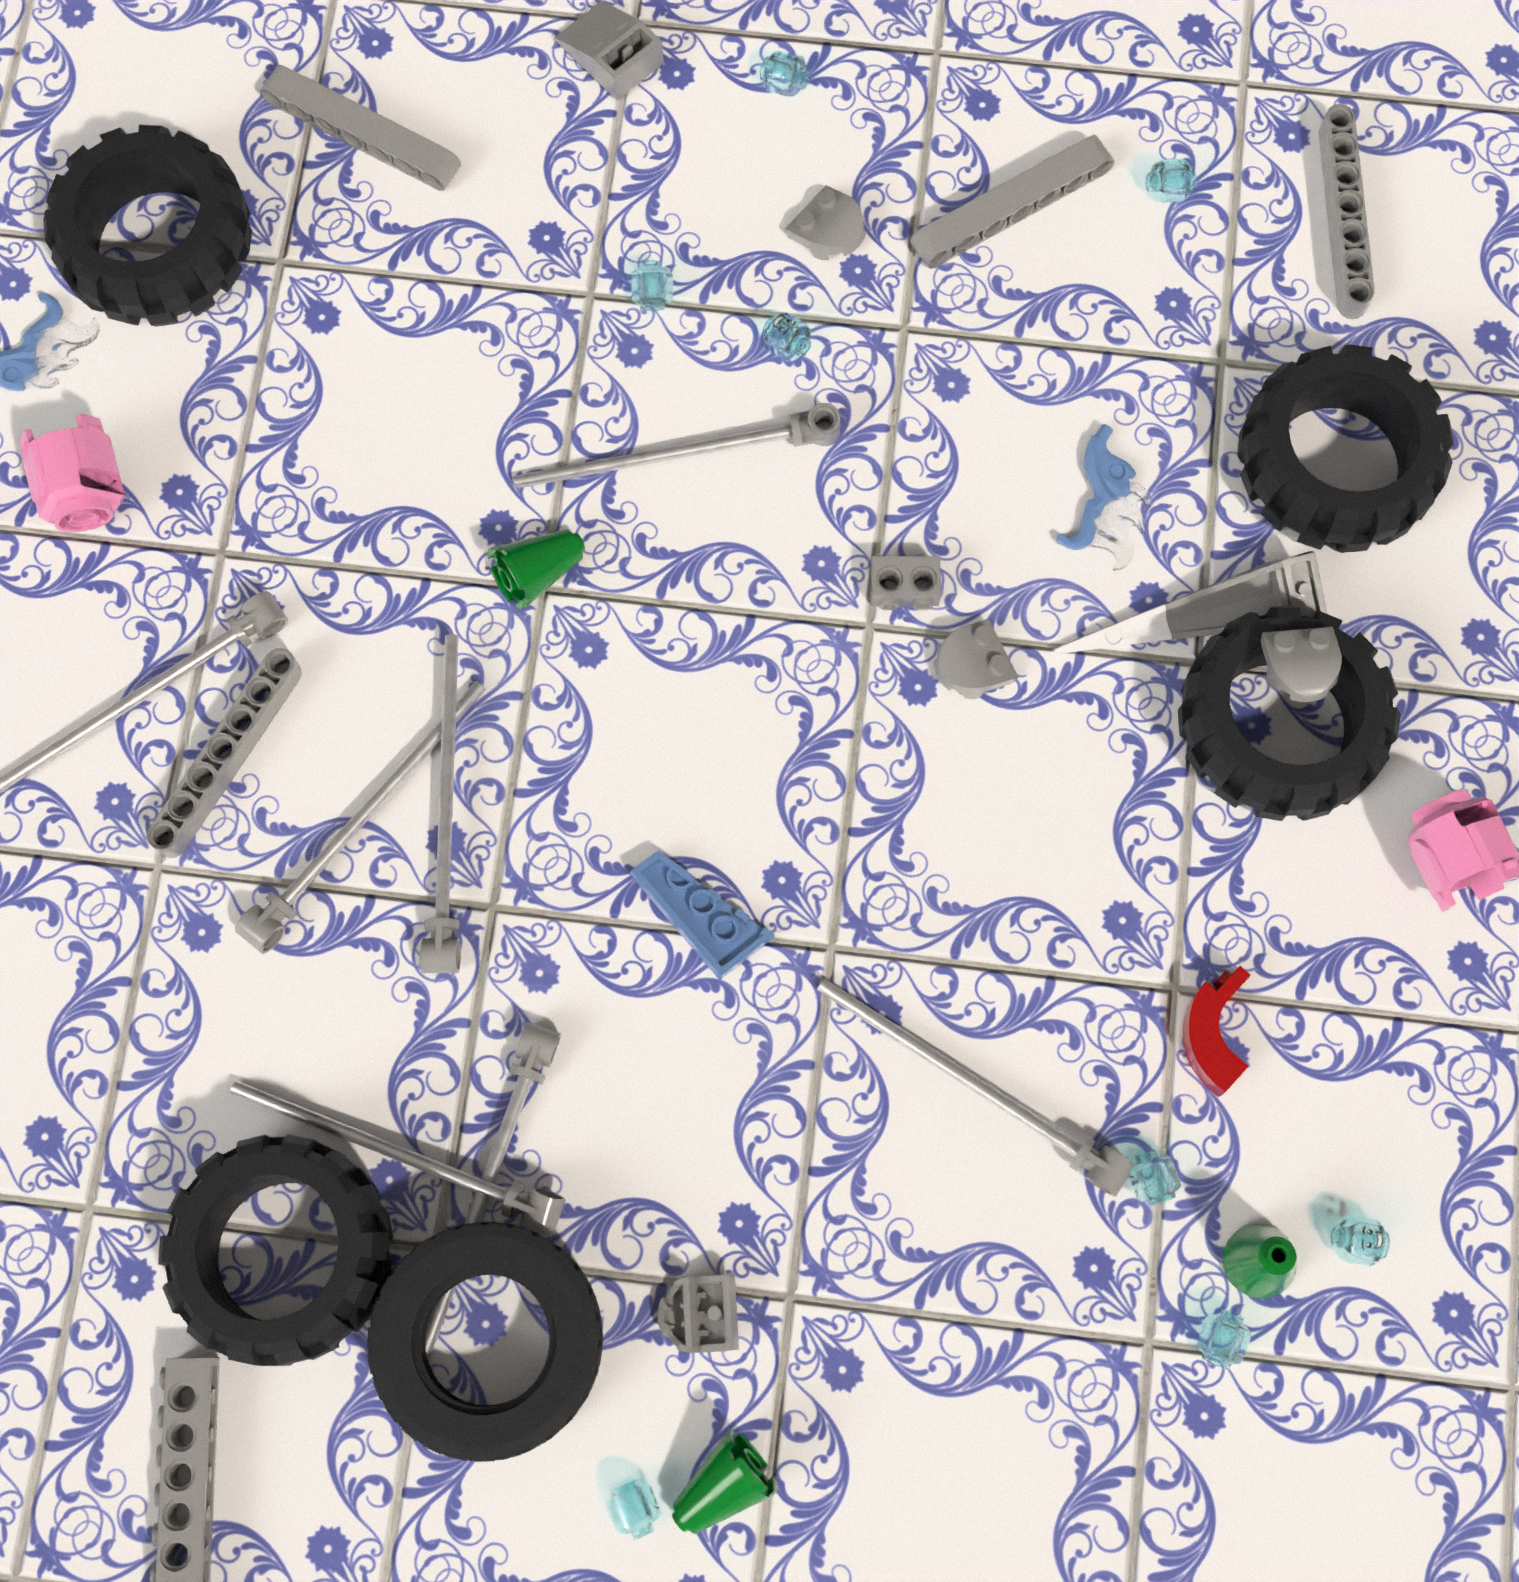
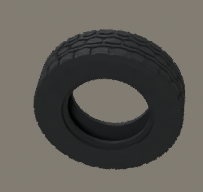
M475 1222L451 1227L436 1233L431 1238H427L414 1247L409 1254H406L393 1268L394 1270L391 1275H388L379 1291L380 1294L378 1299L375 1300L370 1316L371 1322L370 1327H368L367 1338L369 1355L367 1356L370 1375H373V1384L380 1401H383L384 1408L394 1422L398 1423L402 1430L413 1440L420 1442L424 1447L440 1455L443 1454L458 1460L475 1462L505 1460L527 1453L544 1444L574 1418L588 1398L599 1371L603 1350V1327L599 1305L591 1284L578 1264L561 1247L541 1234L517 1225L499 1222ZM483 1275L503 1276L524 1286L541 1305L549 1328L548 1355L538 1378L517 1398L494 1405L470 1403L450 1393L434 1375L426 1352L427 1326L438 1302L457 1284Z

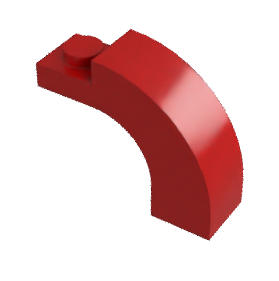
M1241 966L1233 973L1226 969L1212 984L1217 990L1205 982L1189 1002L1183 1020V1044L1189 1064L1200 1081L1218 1098L1249 1067L1228 1048L1221 1036L1219 1027L1220 1015L1224 1005L1251 976Z

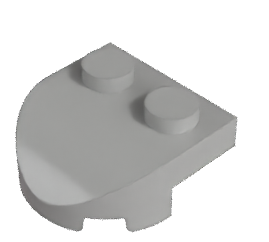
M827 185L785 228L788 238L810 248L814 257L820 260H829V255L841 252L844 256H847L855 251L865 238L864 219L857 202L852 197Z
M989 619L954 630L939 646L937 657L934 660V669L942 685L947 690L955 689L965 694L964 698L966 699L980 698L985 692L1012 684L1018 678Z
M1333 627L1262 632L1260 642L1268 667L1266 679L1273 690H1276L1278 687L1280 690L1290 694V700L1313 702L1325 698L1328 691L1337 683L1342 663L1341 651Z
M735 1274L684 1277L673 1282L674 1286L659 1302L658 1323L662 1335L668 1337L677 1347V1350L687 1353L739 1350Z

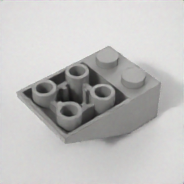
M602 0L555 37V41L616 100L620 99L664 63L662 40L641 20Z

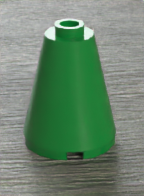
M566 529L494 546L488 549L487 557L488 559L494 557L495 566L491 567L490 570L500 591L508 602L514 599L518 603L514 608L520 610L531 604L583 559L585 545L578 533H572Z
M1251 1224L1237 1230L1228 1240L1223 1251V1269L1229 1282L1245 1295L1252 1298H1270L1285 1291L1292 1283L1297 1270L1296 1251L1290 1240L1280 1230L1266 1224Z
M731 1429L723 1436L673 1502L675 1512L672 1513V1518L683 1532L689 1530L693 1534H697L777 1493L779 1488L774 1475L767 1479L763 1469L768 1466L767 1463L743 1435L739 1434L734 1438L735 1430Z

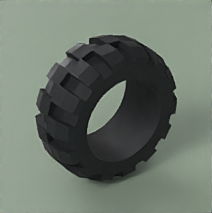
M139 125V130L135 133L126 134L120 127L100 134L101 143L89 150L82 145L67 159L66 166L69 169L65 176L56 174L48 192L46 203L50 209L45 210L43 225L45 242L52 251V261L75 296L91 310L104 311L108 319L138 326L141 318H147L151 326L158 327L178 324L177 316L192 311L195 317L215 306L213 296L220 289L227 293L230 291L243 270L238 259L246 260L250 252L252 228L248 222L250 210L235 174L221 155L210 151L207 143L180 130L172 137L169 129L160 125ZM154 193H175L187 196L200 203L196 222L189 234L181 243L163 255L149 260L131 262L112 259L99 253L100 240L109 220L119 209L139 197Z
M1349 344L1344 346L1340 354H1333L1331 346L1300 354L1296 364L1293 361L1283 363L1265 380L1260 392L1254 396L1246 413L1245 422L1239 432L1237 457L1244 464L1240 477L1248 497L1252 501L1261 499L1265 506L1260 514L1279 532L1284 526H1287L1300 534L1296 542L1319 550L1322 549L1325 542L1336 543L1337 552L1341 553L1367 551L1373 542H1376L1378 545H1387L1405 535L1416 521L1422 520L1433 505L1436 497L1446 485L1453 464L1450 453H1448L1454 445L1451 423L1448 414H1437L1436 410L1442 403L1438 393L1427 378L1420 383L1409 374L1412 365L1391 354L1388 360L1372 356L1373 347ZM1326 408L1348 410L1367 418L1383 431L1394 449L1398 466L1397 480L1385 487L1370 491H1348L1324 483L1312 475L1295 454L1290 439L1289 423L1307 412Z
M1297 606L1270 607L1266 615L1258 616L1254 612H1248L1227 623L1219 635L1211 636L1196 656L1181 689L1183 697L1182 704L1178 709L1179 735L1188 742L1190 749L1186 756L1198 777L1203 778L1207 775L1218 787L1214 794L1234 808L1239 803H1243L1255 808L1254 815L1256 817L1281 822L1286 816H1297L1302 821L1329 815L1334 808L1342 804L1348 805L1376 779L1390 759L1389 750L1391 745L1398 739L1401 716L1398 708L1393 707V699L1398 695L1392 673L1388 666L1382 668L1377 666L1373 657L1377 654L1378 650L1361 632L1352 638L1339 629L1343 620L1317 610L1313 618L1300 616V607ZM1333 627L1341 651L1342 663L1337 683L1329 691L1337 701L1343 718L1344 737L1341 750L1338 755L1331 759L1310 765H1294L1274 760L1254 748L1238 729L1230 706L1231 682L1237 676L1250 669L1267 665L1260 642L1262 632Z
M265 1134L240 1140L236 1148L224 1154L220 1152L214 1153L195 1169L197 1177L186 1190L179 1187L166 1212L172 1215L167 1236H160L158 1265L165 1266L167 1283L164 1284L162 1289L172 1313L180 1314L188 1325L186 1332L207 1350H215L227 1356L228 1360L254 1366H292L293 1363L309 1359L315 1360L339 1348V1342L353 1331L358 1332L369 1319L373 1310L372 1306L388 1275H390L393 1261L389 1260V1240L394 1237L389 1212L383 1208L377 1195L379 1192L378 1188L365 1171L346 1158V1155L314 1139L288 1134L286 1137H269ZM285 1183L308 1185L324 1199L336 1223L338 1254L333 1272L318 1296L304 1308L282 1318L260 1320L240 1308L231 1298L223 1284L219 1270L218 1254L224 1228L235 1210L258 1191Z

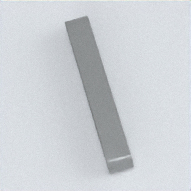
M278 65L260 89L262 97L274 107L436 190L444 191L461 167L460 159L447 148L286 66Z
M1335 104L1328 109L1319 129V143L1337 308L1345 318L1358 319L1366 312L1374 296L1375 288L1355 115L1349 106ZM1345 238H1349V239L1353 240L1354 242H1350V241L1346 240ZM1348 267H1353L1357 271H1352ZM1351 296H1356L1361 301H1356Z
M1091 135L922 227L912 236L910 242L929 269L936 268L1102 177L1114 166L1115 160L1098 136Z
M276 648L265 656L147 831L148 843L163 857L176 858L186 850L299 682L302 675L300 665L288 650ZM290 663L289 668L285 672L276 673L279 665ZM271 691L267 700L257 701L261 692ZM252 719L248 728L238 730L241 721ZM232 747V752L228 757L219 758V754L224 748ZM213 775V780L208 786L200 787V782L204 777ZM187 804H193L192 812L187 816L181 817V809ZM174 833L173 840L168 845L161 846L162 837L165 834Z

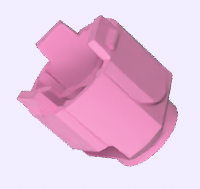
M85 414L76 416L78 428L53 431L34 439L31 429H24L19 441L32 501L36 503L38 516L54 524L58 530L64 532L88 531L105 525L113 518V512L117 510L125 497L111 439L104 433L100 418Z
M1462 789L1440 797L1420 807L1410 815L1415 824L1407 838L1411 855L1432 897L1436 900L1442 912L1449 910L1456 904L1452 892L1470 886L1477 898L1482 900L1505 889L1503 882L1519 877V852L1492 800L1485 797L1472 799L1468 789Z

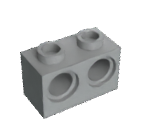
M872 556L871 606H879L882 610H896L899 606H913L916 610H929L933 606H939L941 597L940 556ZM885 580H891L897 584V587L885 589L880 583ZM918 580H925L930 583L931 587L919 589L914 583Z

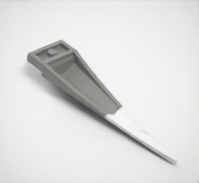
M1308 551L1279 560H1272L1055 647L1052 652L1061 654L1131 644L1219 635L1227 623L1248 612L1257 613L1258 616L1266 615L1270 607L1297 606L1300 607V616L1313 618L1317 610L1328 614L1316 554L1313 551Z

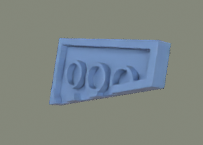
M659 850L631 870V877L719 980L774 938V933L765 927L761 928L750 920L749 915L721 899L720 894L711 888L707 889L696 881L691 873Z

